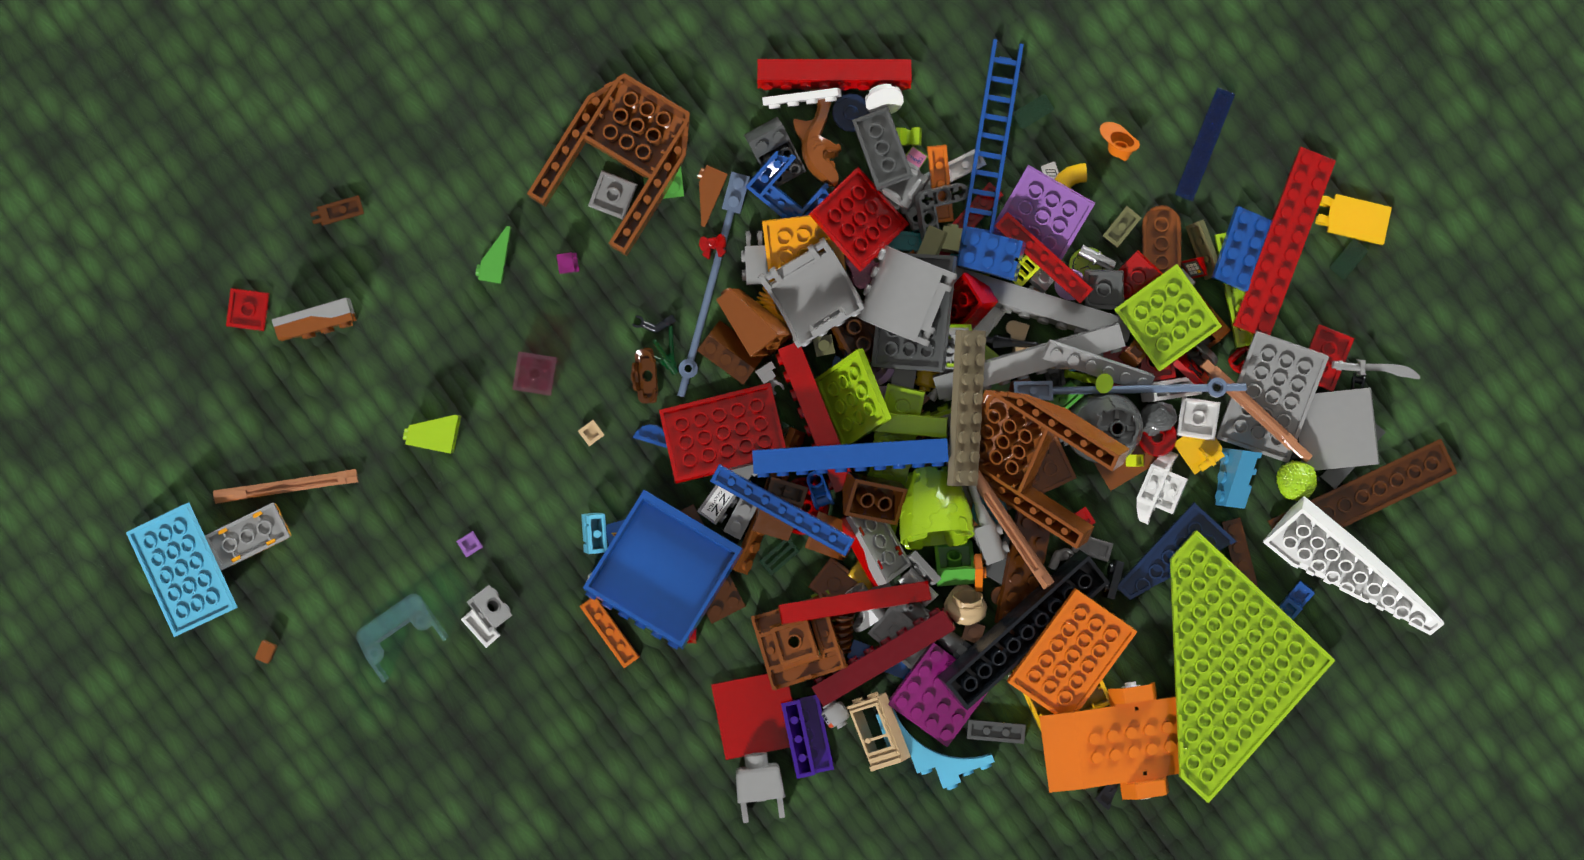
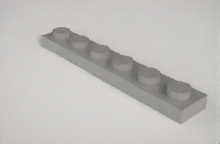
M1050 339L1042 354L1044 360L1096 377L1107 373L1111 375L1114 383L1123 386L1151 385L1155 378L1153 373Z

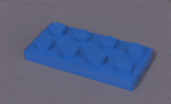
M1236 206L1212 278L1241 291H1248L1251 277L1272 220Z

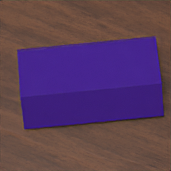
M817 695L805 696L781 703L797 779L813 776L819 772L834 770L825 723L821 715V704Z

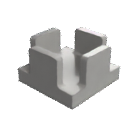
M909 161L908 163L913 174L912 178L880 189V192L886 198L907 211L915 202L917 193L922 191L929 181V177L922 174L920 168Z

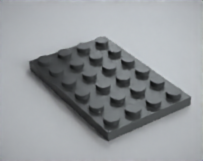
M906 253L955 273L956 256ZM942 275L941 283H944L946 276ZM954 279L951 284V292L945 291L931 326L935 328V331L929 338V346L927 347L875 326L871 367L945 372ZM920 330L918 337H922L924 330Z

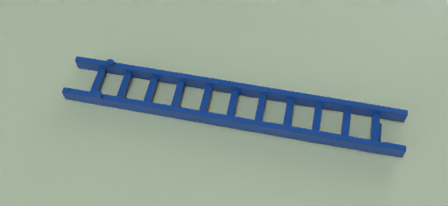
M997 39L992 41L962 225V236L957 255V267H959L958 262L962 248L966 249L963 243L967 228L992 234L994 231L1024 44H1019L1017 60H1011L1012 58L995 57ZM994 62L1015 66L1014 78L1008 79L992 76ZM990 82L1012 85L1011 97L989 95ZM987 101L1009 103L1007 117L987 114ZM984 119L1006 122L1004 136L982 132ZM981 137L1003 141L1001 155L979 151ZM978 156L1000 160L998 173L976 169ZM975 175L997 178L995 192L973 189ZM972 194L993 197L992 211L970 208ZM969 213L991 216L989 230L968 227Z

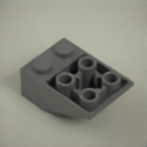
M778 117L744 134L760 167L763 166L775 151H779L778 155L789 158L790 154L796 156L795 160L775 181L774 184L777 187L806 172Z

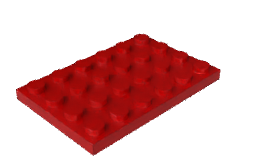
M771 383L659 410L676 484L713 475L719 464L730 470L753 465L752 450L786 448Z

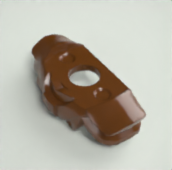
M643 348L636 351L635 362L632 363L631 381L634 391L638 392V400L641 403L651 404L657 402L656 359L651 348ZM646 370L652 373L651 381L644 379V372Z

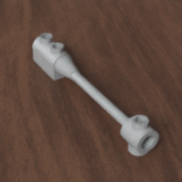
M951 413L941 416L949 418L948 436H950ZM968 486L975 505L974 508L978 525L974 527V536L979 551L982 553L984 564L990 565L1007 558L1006 553L1010 552L1007 542H1002L1000 535L1003 534L1001 525L999 523L995 524L984 504H982L977 487Z

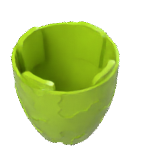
M936 466L922 467L908 473L904 484L908 491L899 517L900 543L906 549L920 550L927 546L945 544L955 547L966 544L968 539L974 536L973 516L962 486L947 485L948 466H942L941 470H938Z

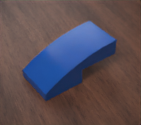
M1300 579L1278 607L1294 620L1302 611L1303 606L1315 594V591Z

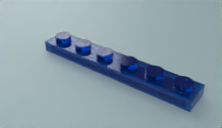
M1218 87L1216 88L1174 195L1193 202L1235 94Z

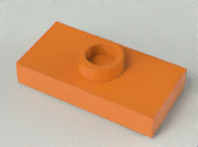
M981 553L974 555V586L976 592L983 591V578H986V567H983Z

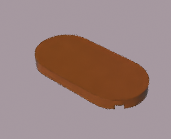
M1163 205L1155 206L1143 218V255L1164 273L1175 264H1178L1181 268V220L1172 208Z

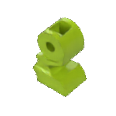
M914 127L911 130L896 128L903 146H921L922 128Z

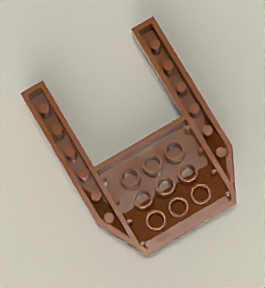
M625 73L620 75L614 81L607 83L603 88L587 96L527 195L546 207L586 142L648 179L609 242L612 248L628 256L666 195L686 157L690 112Z
M985 390L981 403L980 472L1000 500L1078 549L1088 542L1094 526L1032 487L1053 436L1056 435L1111 471L1123 465L1130 448L1064 407L1024 393Z

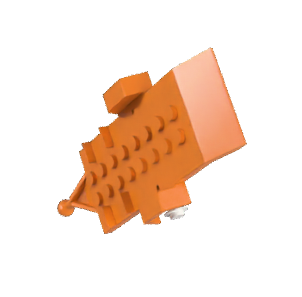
M1136 681L1126 682L1125 686L1121 688L1108 689L1110 706L1039 716L1049 793L1120 783L1122 799H1149L1167 795L1169 793L1167 776L1179 774L1176 696L1157 699L1155 682H1151L1148 685H1136Z

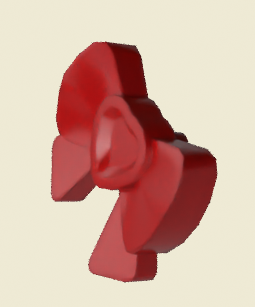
M719 234L717 237L712 238L701 237L699 246L703 251L702 255L710 259L711 250L716 249L718 257H722L726 253L724 249L726 246L725 236Z

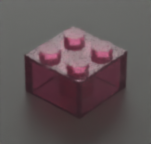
M518 352L512 390L552 396L558 358Z

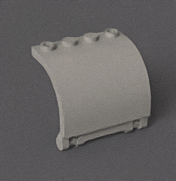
M825 237L819 239L820 242L815 245L807 246V252L778 269L772 267L769 269L770 272L765 275L762 273L758 276L761 284L767 290L786 321L797 348L807 346L812 342V339L817 336H824L828 333L829 329L842 325L846 319L859 315L864 309L862 300L853 282Z
M885 245L884 249L881 248L878 254V259L880 260L877 267L874 266L871 271L870 277H872L870 285H866L863 295H865L862 302L864 309L857 317L879 328L928 347L930 344L929 338L935 331V328L931 326L945 291L951 292V284L953 279H956L957 274ZM942 275L946 276L944 283L940 282ZM920 330H924L922 337H918Z

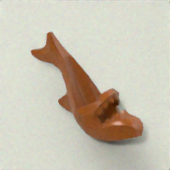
M810 89V91L821 90V89ZM825 99L818 100V107L813 120L803 121L794 119L793 124L802 142V156L808 170L820 181L827 182L829 186L835 187L838 184L839 176L835 169L834 161H830V159H834L840 154L841 145H836L821 136L827 121L831 102H825Z

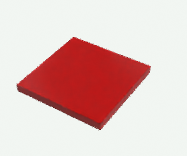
M859 167L854 169L809 213L811 218L860 272L879 254L881 248L884 249L885 245L888 246L909 225L880 190L877 191L876 186Z
M767 673L711 684L726 760L744 757L751 753L790 748L781 703L792 700L790 686L772 690Z

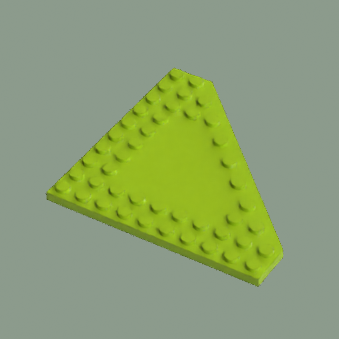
M1195 530L1170 558L1179 777L1209 803L1334 663L1335 659L1203 535Z

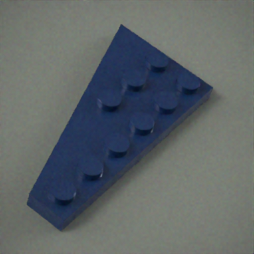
M1193 502L1119 582L1118 589L1131 600L1170 578V558L1195 530L1203 535L1218 551L1237 541Z

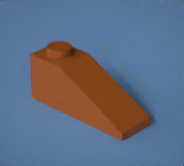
M706 165L705 169L701 168L697 177L700 179L701 226L704 228L728 177V174Z

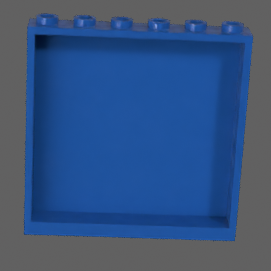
M643 490L583 589L586 591L585 595L593 600L598 598L603 601L602 605L609 610H612V608L618 610L619 616L626 620L629 618L636 621L634 623L636 626L643 630L648 628L652 631L651 635L659 640L662 637L668 640L667 644L676 650L678 647L684 649L743 553V548Z

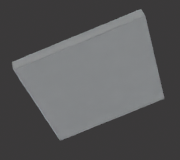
M1371 387L1315 393L1299 434V444L1312 455V458L1307 463L1314 467L1315 471L1380 464Z

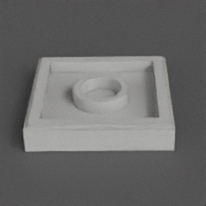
M601 170L588 207L623 220L638 184Z
M916 550L907 555L912 564L910 568H913L925 581H928L929 586L938 583L942 579Z

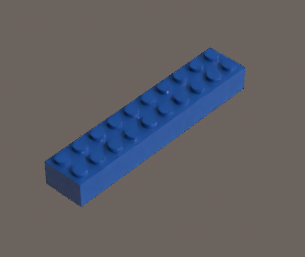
M947 438L752 450L753 474H757L758 478L769 477V473H777V476H789V472L796 471V475H807L808 471L815 470L816 474L828 473V469H835L836 473L847 472V468H854V471H867V467H873L874 470H886V466L893 465V469L906 468L905 465L912 464L913 468L925 467V463H931L935 467L944 466V462H949Z

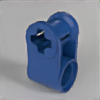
M815 471L809 473L807 484L816 511L825 505H834L833 497L823 475L816 474ZM821 479L818 485H812L814 480Z

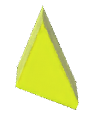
M1144 454L1129 455L1126 458V467L1144 466Z

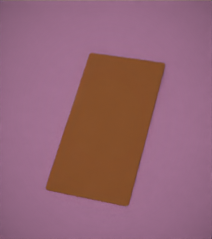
M1160 433V434H1156V436H1154V439H1153L1154 442H1155V441H1159V442L1162 441V439H1161V437H1162L1161 433ZM1139 444L1130 455L1144 454V466L1126 467L1125 459L1123 465L1111 471L1099 463L1094 464L1108 488L1113 490L1149 469L1158 457L1145 453Z

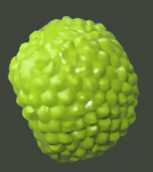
M1292 460L1282 465L1279 471H1277L1278 488L1285 498L1299 501L1304 496L1309 498L1317 485L1315 468L1308 465V463Z

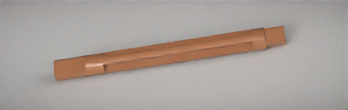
M1208 359L1200 365L1211 379L1221 378L1226 384L1235 383ZM1226 391L1231 398L1303 462L1307 463L1312 458V455L1297 442L1298 440L1245 391Z
M356 469L336 473L213 491V497L217 504L306 489L358 482V474Z
M978 469L979 478L978 486H976L978 493L1042 588L1046 589L1054 583V580Z

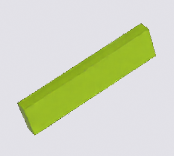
M890 413L892 419L874 430L875 432L947 438L949 418Z

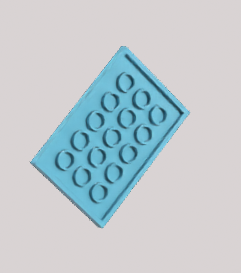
M189 502L126 532L174 637L238 608Z

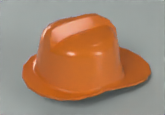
M1105 122L1100 126V134L1108 142V151L1111 155L1127 161L1132 152L1139 149V141L1121 125L1114 122Z

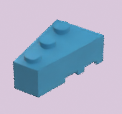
M1222 448V453L1225 457L1220 459L1215 505L1245 509L1252 488L1249 483L1252 475H1256L1257 469L1254 467L1257 458H1261L1262 453Z

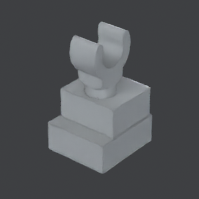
M769 361L755 370L763 384L771 383L773 394L776 395L774 387L780 385L784 389V385L776 380V375L772 371L776 367L772 361Z

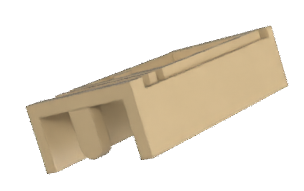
M874 692L867 695L866 699L859 697L852 700L853 704L846 708L847 710L849 709L870 763L871 771L901 763L911 757L893 709L888 705L889 699L886 692L882 694ZM876 706L886 734L876 737L872 736L862 711ZM888 737L891 746L878 750L874 740Z

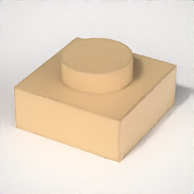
M594 420L578 430L588 446H591L605 435Z

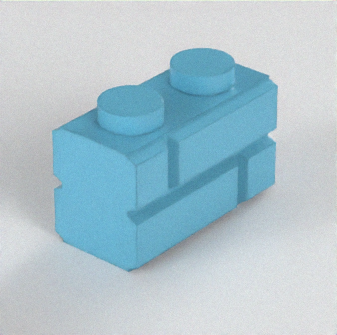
M581 514L583 541L585 542L583 544L584 553H605L607 550L605 514Z

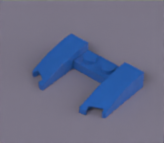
M775 151L748 181L746 188L782 218L809 215L829 195L827 191L829 184L825 182L807 203L801 207L774 184L795 160L796 156L790 154L789 158L778 155L779 151Z

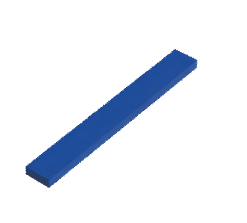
M719 464L710 482L844 556L847 555L855 540L851 536Z

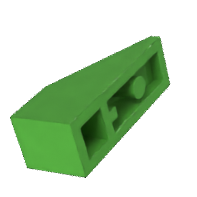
M506 226L481 260V265L477 264L475 275L479 276L478 280L502 284L512 227Z

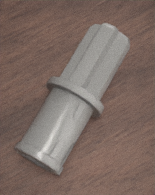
M1084 244L1078 253V256L1106 270H1113L1116 265L1114 260L1102 255L1101 251L1097 252Z

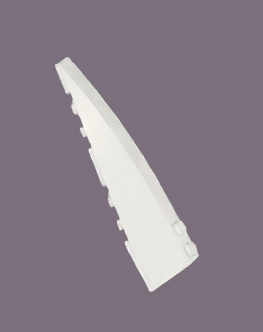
M1305 496L1288 510L1263 540L1264 544L1291 566L1297 569L1300 567L1306 570L1307 574L1311 576L1316 575L1322 578L1323 582L1329 585L1334 584L1339 587V590L1365 603L1370 602L1376 605L1377 609L1381 611L1386 610L1392 613L1393 617L1399 620L1400 618L1409 622V625L1429 635H1432L1444 625V621L1388 566Z

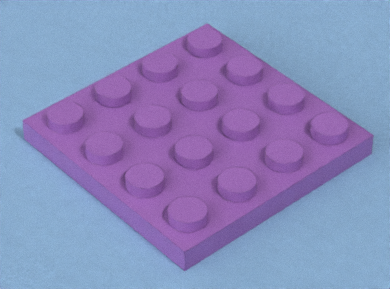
M1028 165L997 217L994 226L1008 212L1062 260L1094 207L1095 202ZM994 227V234L1004 236L996 227Z

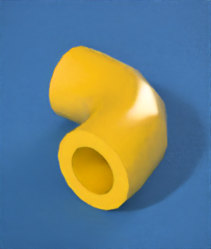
M1086 163L1066 167L1057 174L1054 180L1070 189L1075 184L1087 182Z

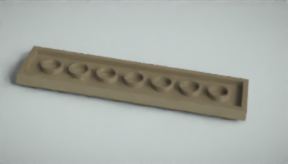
M956 330L948 486H978L986 331Z

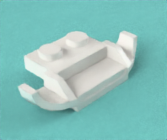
M1170 452L1165 456H1159L1151 464L1136 498V508L1140 522L1149 525L1155 508L1174 515L1188 482L1187 478L1171 472L1178 454Z

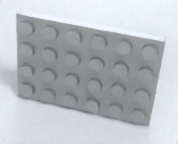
M1255 331L1236 383H1246L1247 390L1245 392L1298 440L1329 356ZM1230 397L1216 439L1254 452H1260L1263 455L1286 463L1289 462L1293 452L1288 450Z

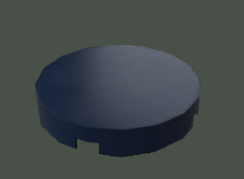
M852 93L842 95V97L837 99L832 110L833 120L836 125L848 132L856 131L852 122L853 119L870 113L866 108L865 99Z

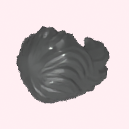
M1163 401L1147 404L1140 413L1143 421V432H1146L1148 436H1156L1161 431L1170 430L1177 422L1176 410L1171 404Z

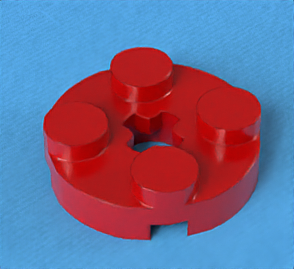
M1174 426L1170 430L1160 432L1163 435L1161 442H1154V436H1148L1146 432H1143L1139 443L1143 451L1153 457L1169 454L1177 442Z

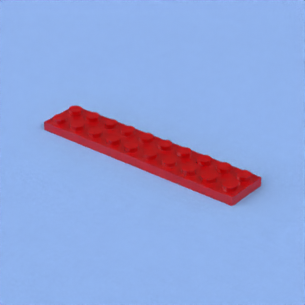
M1299 147L1251 277L1250 287L1248 291L1244 292L1232 326L1255 334V331L1271 335L1336 160Z

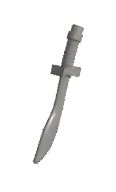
M1356 359L1357 363H1346L1338 360L1333 361L1331 365L1332 368L1340 371H1357V375H1366L1365 371H1385L1400 377L1420 379L1417 372L1402 365L1366 364V360Z

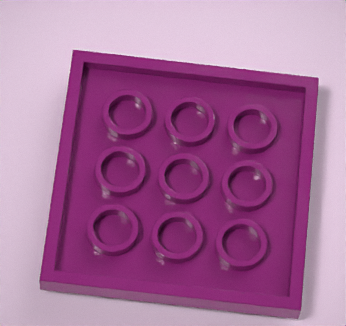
M932 643L926 648L889 698L888 705L948 747L986 694L968 710L962 707L937 677L956 658L937 644Z

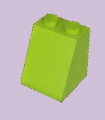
M452 415L409 425L404 430L403 440H406V445L450 454L454 453L461 415Z

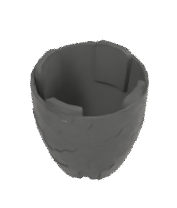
M1120 393L1084 394L1070 408L1071 412L1130 448L1127 457L1139 445L1143 434L1142 417L1135 404L1126 396ZM1115 423H1119L1122 427L1119 434H1115L1112 431V426ZM1071 446L1075 453L1084 460H1087L1092 463H1098L1089 456L1079 451L1078 449Z

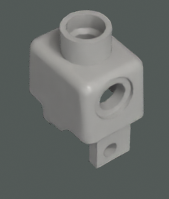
M766 752L745 755V767L736 769L737 803H741L743 823L749 822L746 803L777 799L779 818H785L783 805L785 792L779 765L777 763H768Z

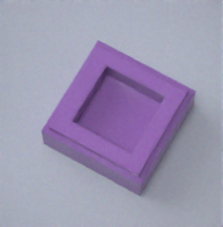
M473 531L456 541L466 557L483 548Z

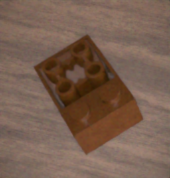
M770 475L767 477L764 489L800 509L803 507L808 491L806 486ZM758 508L752 531L788 541L793 527Z

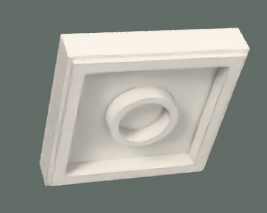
M1182 397L1177 435L1215 441L1221 402Z

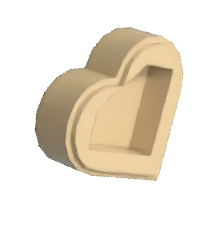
M1012 320L1007 323L1006 331L1010 334V338L1024 341L1030 325Z

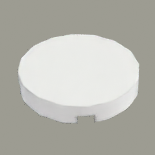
M891 84L877 85L869 90V94H866L865 97L866 108L870 113L888 106L892 114L898 111L904 102L900 88L897 86L893 87Z

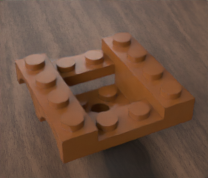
M819 594L807 600L824 598L826 594ZM779 608L751 616L772 690L785 688L848 668L843 650L840 649L831 617L811 620L821 654L819 655L809 620L782 625ZM794 636L798 637L800 641L799 645L795 648L790 644V639Z

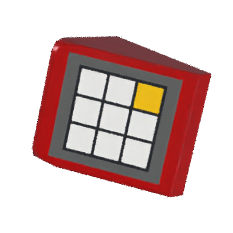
M1204 256L1181 261L1185 271L1192 279L1207 275Z

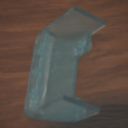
M418 594L408 595L360 628L356 634V639L365 658L383 683L389 678L379 665V662L384 658V649L380 642L411 622L418 630H426L433 626L443 641L449 638L427 604Z

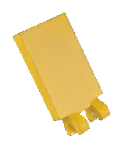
M1338 194L1334 196V199L1322 196L1319 206L1329 207V215L1318 214L1315 224L1328 226L1327 232L1379 245L1384 244L1392 207Z

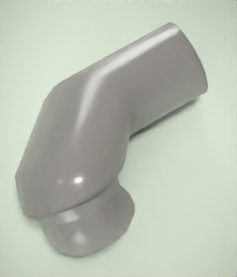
M1069 548L1056 550L1048 567L1056 571L1061 561L1068 560L1074 555L1073 551Z

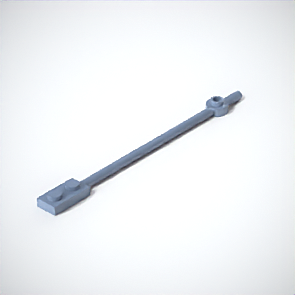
M731 172L722 209L727 210L721 234L726 238V242L734 213H741L747 191L746 184L750 179V176ZM717 250L688 357L679 365V373L682 375L677 396L685 397L689 379L698 372L695 357L722 257H718ZM686 365H690L692 367L691 372L685 371Z
M1213 378L1208 384L1113 386L1108 393H1100L1096 386L1053 387V381L1014 382L1015 393H1024L1044 401H1053V395L1165 392H1208L1212 397L1218 398L1223 396L1226 391L1247 390L1246 383L1226 384L1221 378ZM1214 385H1219V386H1220V390H1219V391H1215V390L1213 389V386H1214Z

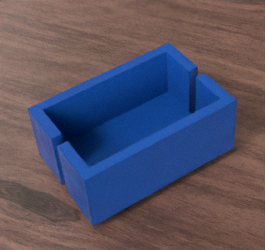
M967 228L963 243L966 249L962 248L958 266L963 269L1017 281L1021 264L1015 261V259L1017 258L1022 261L1026 243L1021 240Z

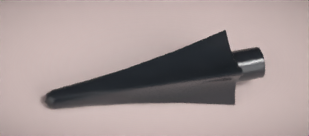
M994 334V337H986V345H993V349L1039 345L1037 342L1017 340Z

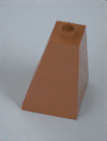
M727 288L716 299L750 357L770 356L793 338L787 324L740 288Z

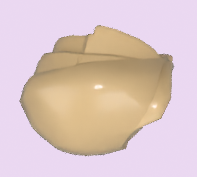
M967 584L957 585L953 588L944 603V608L951 619L957 624H977L986 616L987 604L983 600L982 593L976 592L974 588Z

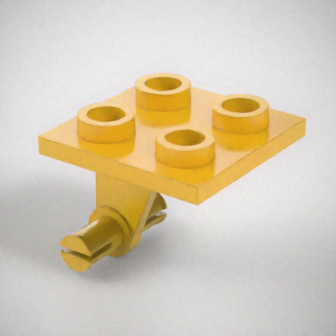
M1182 436L1175 444V448L1194 475L1200 471L1204 472L1210 466L1214 467L1217 461L1225 457L1222 453L1223 447L1216 437L1215 441Z

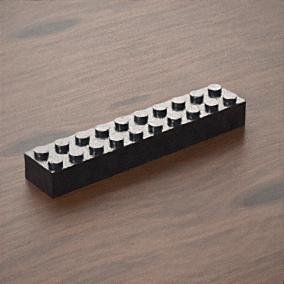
M1079 549L1050 575L1054 580L1052 585L1046 589L1039 585L937 676L962 707L966 710L972 707L1022 661L1074 588L1092 599L1110 583L1089 555Z

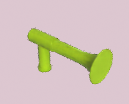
M1068 369L1064 372L1065 378L1095 384L1096 389L1100 393H1108L1113 387V378L1107 373L1094 377Z

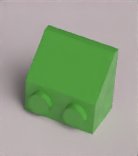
M968 540L966 544L950 547L947 544L934 546L935 570L942 578L937 583V586L975 584L972 540Z

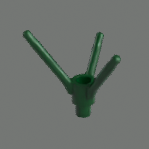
M669 326V354L666 355L656 339L653 340V343L663 357L655 356L656 361L665 366L667 370L669 369L672 375H674L679 370L674 360L673 327Z

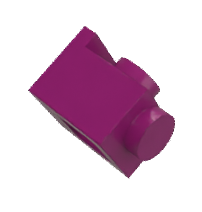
M577 253L557 254L559 274L580 272Z

